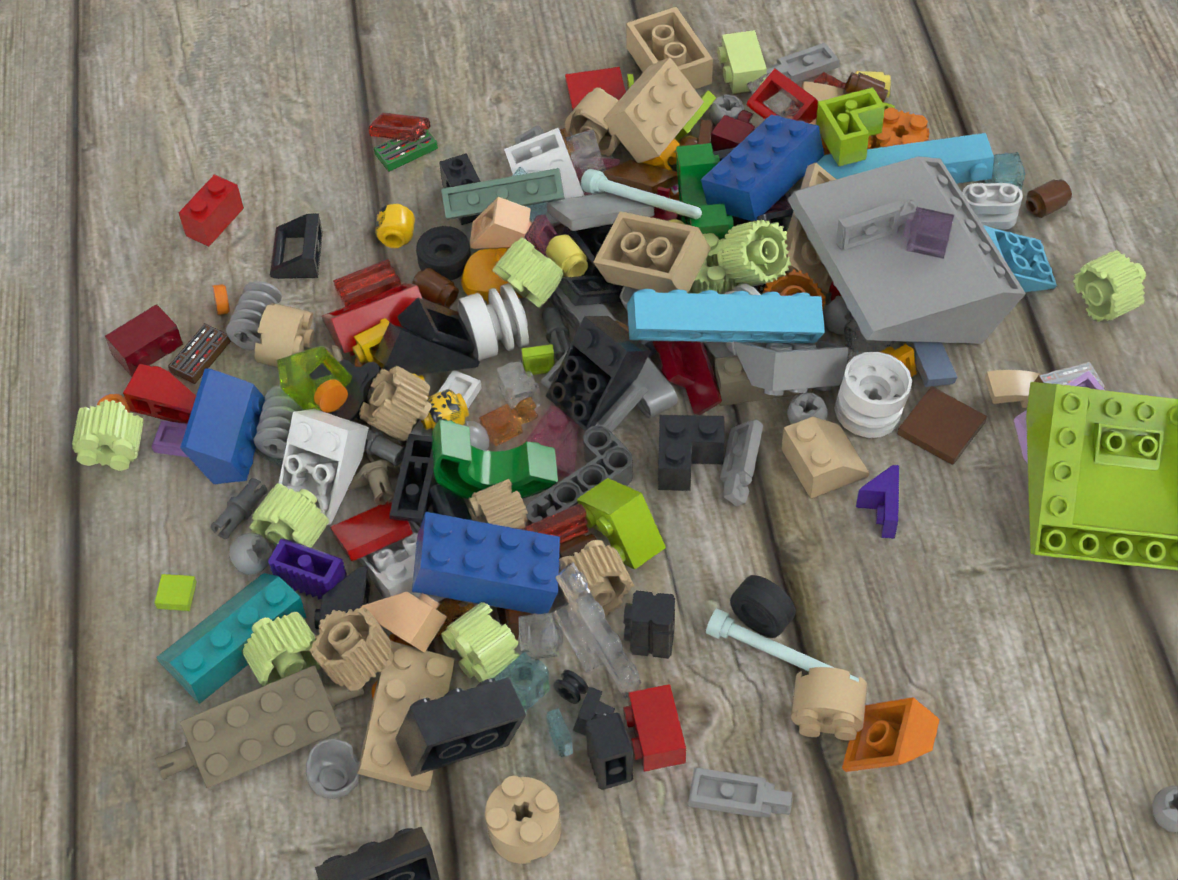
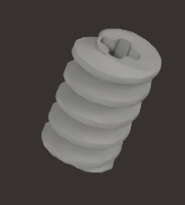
M261 281L249 282L245 285L243 294H241L226 328L229 339L237 346L247 350H255V344H261V333H258V328L267 305H271V303L278 304L282 299V294L276 287Z
M279 385L267 391L259 418L260 422L257 426V433L254 437L255 446L265 455L284 459L293 412L304 410L302 403L305 402V395L298 389L287 385Z

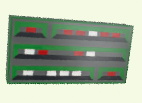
M421 125L374 147V153L387 171L390 172L438 149V145L425 126Z

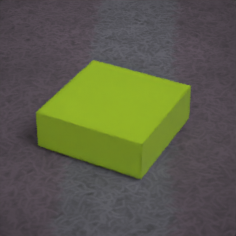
M553 344L521 348L524 376L548 373L555 365Z
M161 574L154 602L156 608L190 611L197 583L195 576Z

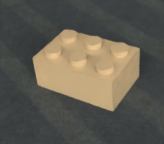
M677 7L626 23V47L642 72L648 66L671 57L694 89L712 84L713 58Z
M671 57L648 66L604 117V121L637 163H641L660 156L704 101Z
M620 211L593 263L608 283L639 290L653 289L656 293H668L678 289L685 290L688 293L711 248L698 227Z

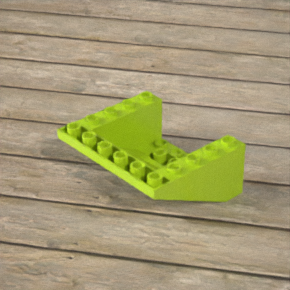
M1030 382L1026 412L1030 553L1040 556L1178 570V399L1090 389L1079 386Z

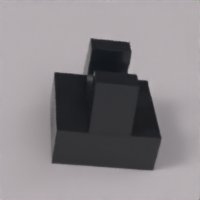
M589 686L572 731L586 736V723L592 717L600 713H614L615 708L599 701L603 691Z

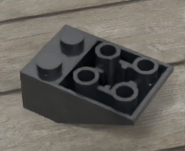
M584 316L545 397L586 431L602 419L638 378L651 350L639 340H629V332L611 317Z

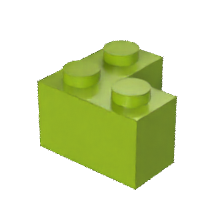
M874 88L818 101L816 125L819 126L821 137L838 167L866 160L869 136L882 133L885 106Z
M607 478L577 498L582 510L579 514L583 523L588 528H594L607 537L611 545L610 547H614L615 550L617 549L624 565L635 570L666 548L641 492Z

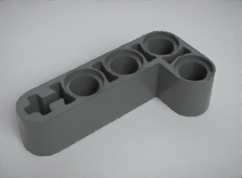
M592 426L588 428L583 435L584 459L587 464L533 499L526 506L528 512L526 514L527 530L533 528L534 532L555 536L580 519L579 512L582 510L577 498L596 486L589 484L598 485L609 478L628 486L633 479V458L628 448L606 427Z

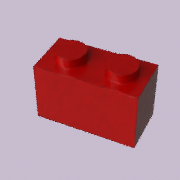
M214 174L178 213L186 237L209 247L244 207L238 185Z
M670 684L628 692L629 706L623 707V713L627 728L633 727L636 737L631 738L634 759H641L644 772L685 764L686 744Z

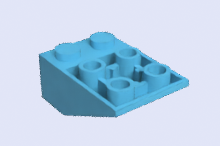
M983 226L1025 292L1054 289L1057 286L1052 268L1044 251V246L1040 240Z

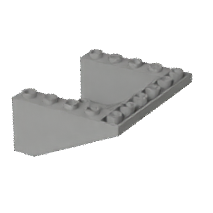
M918 156L794 191L788 199L795 212V216L799 219L808 239L812 242L821 262L826 267L834 285L839 290L848 310L853 315L866 340L982 344L1026 294L946 166L939 158ZM911 198L916 206L920 208L919 219L900 225L895 234L846 250H841L836 244L839 219Z

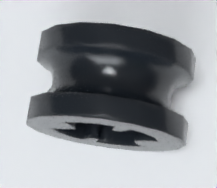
M564 670L561 674L562 680L557 679L553 683V687L562 698L570 703L578 704L581 700L580 694H586L589 687L578 674L570 670Z

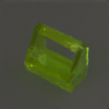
M323 346L277 360L281 389L303 410H321L314 402V394L322 383L334 379L346 387L352 380L351 374ZM321 363L332 373L315 380L309 376Z

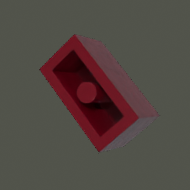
M157 304L105 335L112 356L131 377L139 364L150 366L183 345L177 325Z

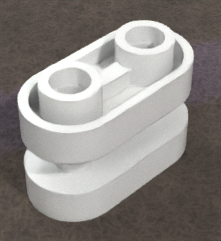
M974 183L967 185L963 189V195L983 226L1006 230L1016 224L1019 214L1018 209L1023 198L1022 191L1017 186L1008 183Z

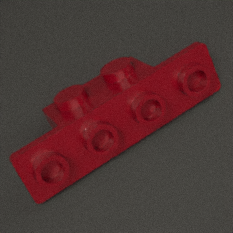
M653 341L654 348L659 353L663 364L661 369L664 377L669 382L686 389L694 414L701 415L722 402L703 341Z

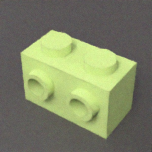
M755 30L723 34L722 46L718 47L717 53L719 63H724L723 76L725 83H730L732 94L756 91L766 79L767 68Z

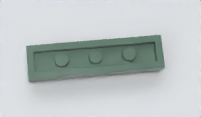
M559 168L441 189L447 220L481 214L497 197L522 206L565 199Z

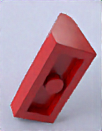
M774 68L746 104L747 107L763 119L768 118L770 115H777L765 106L763 102L781 91L801 106L792 120L810 123L817 118L818 100L776 68Z

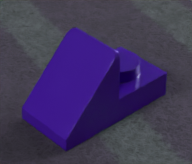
M892 465L862 486L857 495V508L876 509V524L882 525L881 538L895 539L899 513V465Z

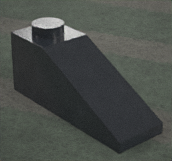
M389 323L374 356L384 364L382 369L390 371V369L399 366L416 375L476 368L480 364V361L470 354L428 341L392 323Z
M409 434L389 517L393 520L422 523L425 512H428L431 505L429 489L434 485H439L434 476L432 436Z

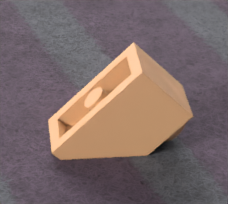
M497 197L473 221L470 248L511 247L521 237L527 238L532 227V222L529 221L531 209Z
M404 592L362 605L360 608L365 607L379 625L424 653L447 618L436 610L440 604L423 593L417 598L409 592Z

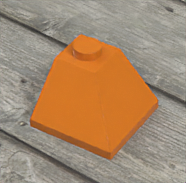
M914 697L865 705L863 728L857 732L856 739L849 741L842 769L845 772L902 765L931 752L940 719Z

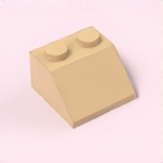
M810 417L784 427L781 450L810 499L869 477L867 468L839 424Z

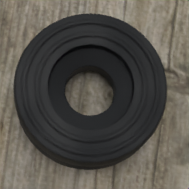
M438 226L427 230L420 236L416 245L419 268L422 271L431 268L449 280L462 276L466 263L471 257L470 243L467 236L461 230L451 226ZM441 250L452 252L447 257H438L436 255Z
M751 575L745 578L730 598V605L736 616L747 627L768 638H776L782 634L796 613L794 603L785 591L772 581L758 575Z

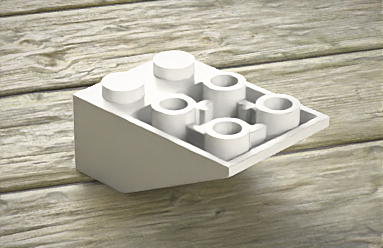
M559 128L504 149L514 176L559 168L565 199L585 196ZM547 202L525 206L531 209L530 220L541 231L561 224V222L547 213Z
M317 409L293 412L279 484L284 485L288 489L292 488L295 492L306 489L317 498L316 507L321 509L320 512L329 519L327 525L332 524L362 460L369 427Z
M408 521L413 532L410 536L359 558L362 566L367 567L369 577L383 599L404 592H409L417 598L422 594L412 592L416 542L420 529L415 522ZM427 595L436 602L444 599V597Z

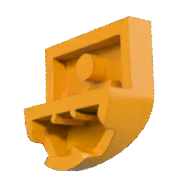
M510 247L481 249L469 258L461 277L462 288L468 296L479 293L483 300L489 304V289L495 288L500 295V286L510 284L492 271ZM515 291L518 298H523Z

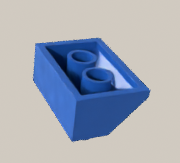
M204 369L180 449L213 484L247 481L256 450L254 437L257 433V426L260 422L259 418L262 413L265 397L253 383L213 369Z

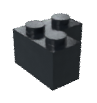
M659 415L658 490L691 491V464L723 465L725 416Z

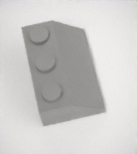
M819 339L815 344L734 342V350L751 385L763 388L765 394L779 396L784 394V390L794 393H807L808 388L830 391L832 386L841 385L848 358V347Z

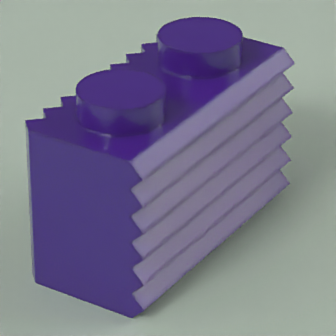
M284 538L280 539L268 560L273 575L283 579L294 591L305 592L306 596L311 594L312 598L317 596L318 600L322 599L325 593L347 577L343 559Z

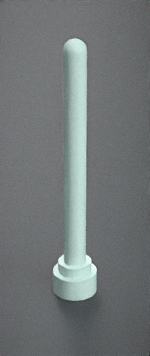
M588 169L581 179L582 190L591 194L603 193L605 191L693 219H698L702 215V210L699 207L610 181L601 171Z
M718 608L713 612L706 629V634L717 639L720 637L727 639L730 636L809 671V668L814 667L835 668L735 624V620L729 617V613ZM850 675V679L859 682V678Z

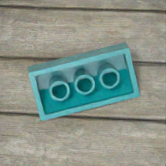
M263 573L156 658L200 704L249 665L242 651L244 644L248 643L247 639L252 637V626L262 618H270L274 621L277 617L282 618L284 615L287 616L293 612L301 614L303 619L307 618L301 597L279 576Z

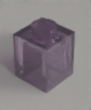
M916 207L914 218H907L903 237L909 238L906 251L944 259L954 215Z

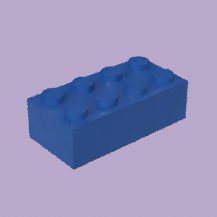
M770 115L701 179L707 205L725 204L726 214L750 221H757V216L763 215L805 175L807 166L817 163L824 156L819 126L778 115Z
M425 512L417 535L412 592L478 604L485 602L489 606L547 616L558 594L560 537Z

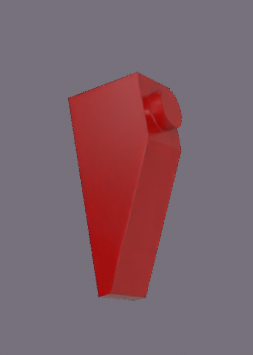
M139 364L123 392L131 412L188 424L196 395L169 371L159 366L151 367Z

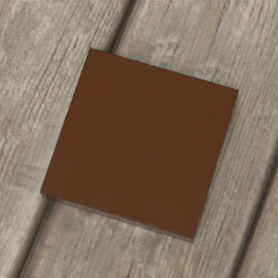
M631 159L603 171V174L610 181L653 194H657L658 187L669 189L678 184L677 172L642 162L637 163V161Z
M931 386L898 428L897 435L954 465L986 423L987 416Z

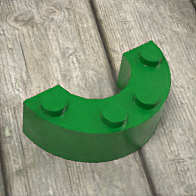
M711 143L676 146L679 201L699 207L702 210V215L698 219L682 215V222L685 225L698 227L702 234L712 233L719 240L722 238L726 239L725 234H729L728 230L734 227L732 215L727 216L725 204L707 205L701 179L720 162L719 155L713 154Z
M439 420L433 429V467L436 481L439 485L462 498L470 499L472 494L507 479L512 483L511 493L518 491L522 499L541 493L558 482L555 448L544 446L537 442L526 441L519 447L506 451H485L471 445L470 428L468 426L456 424L449 420Z

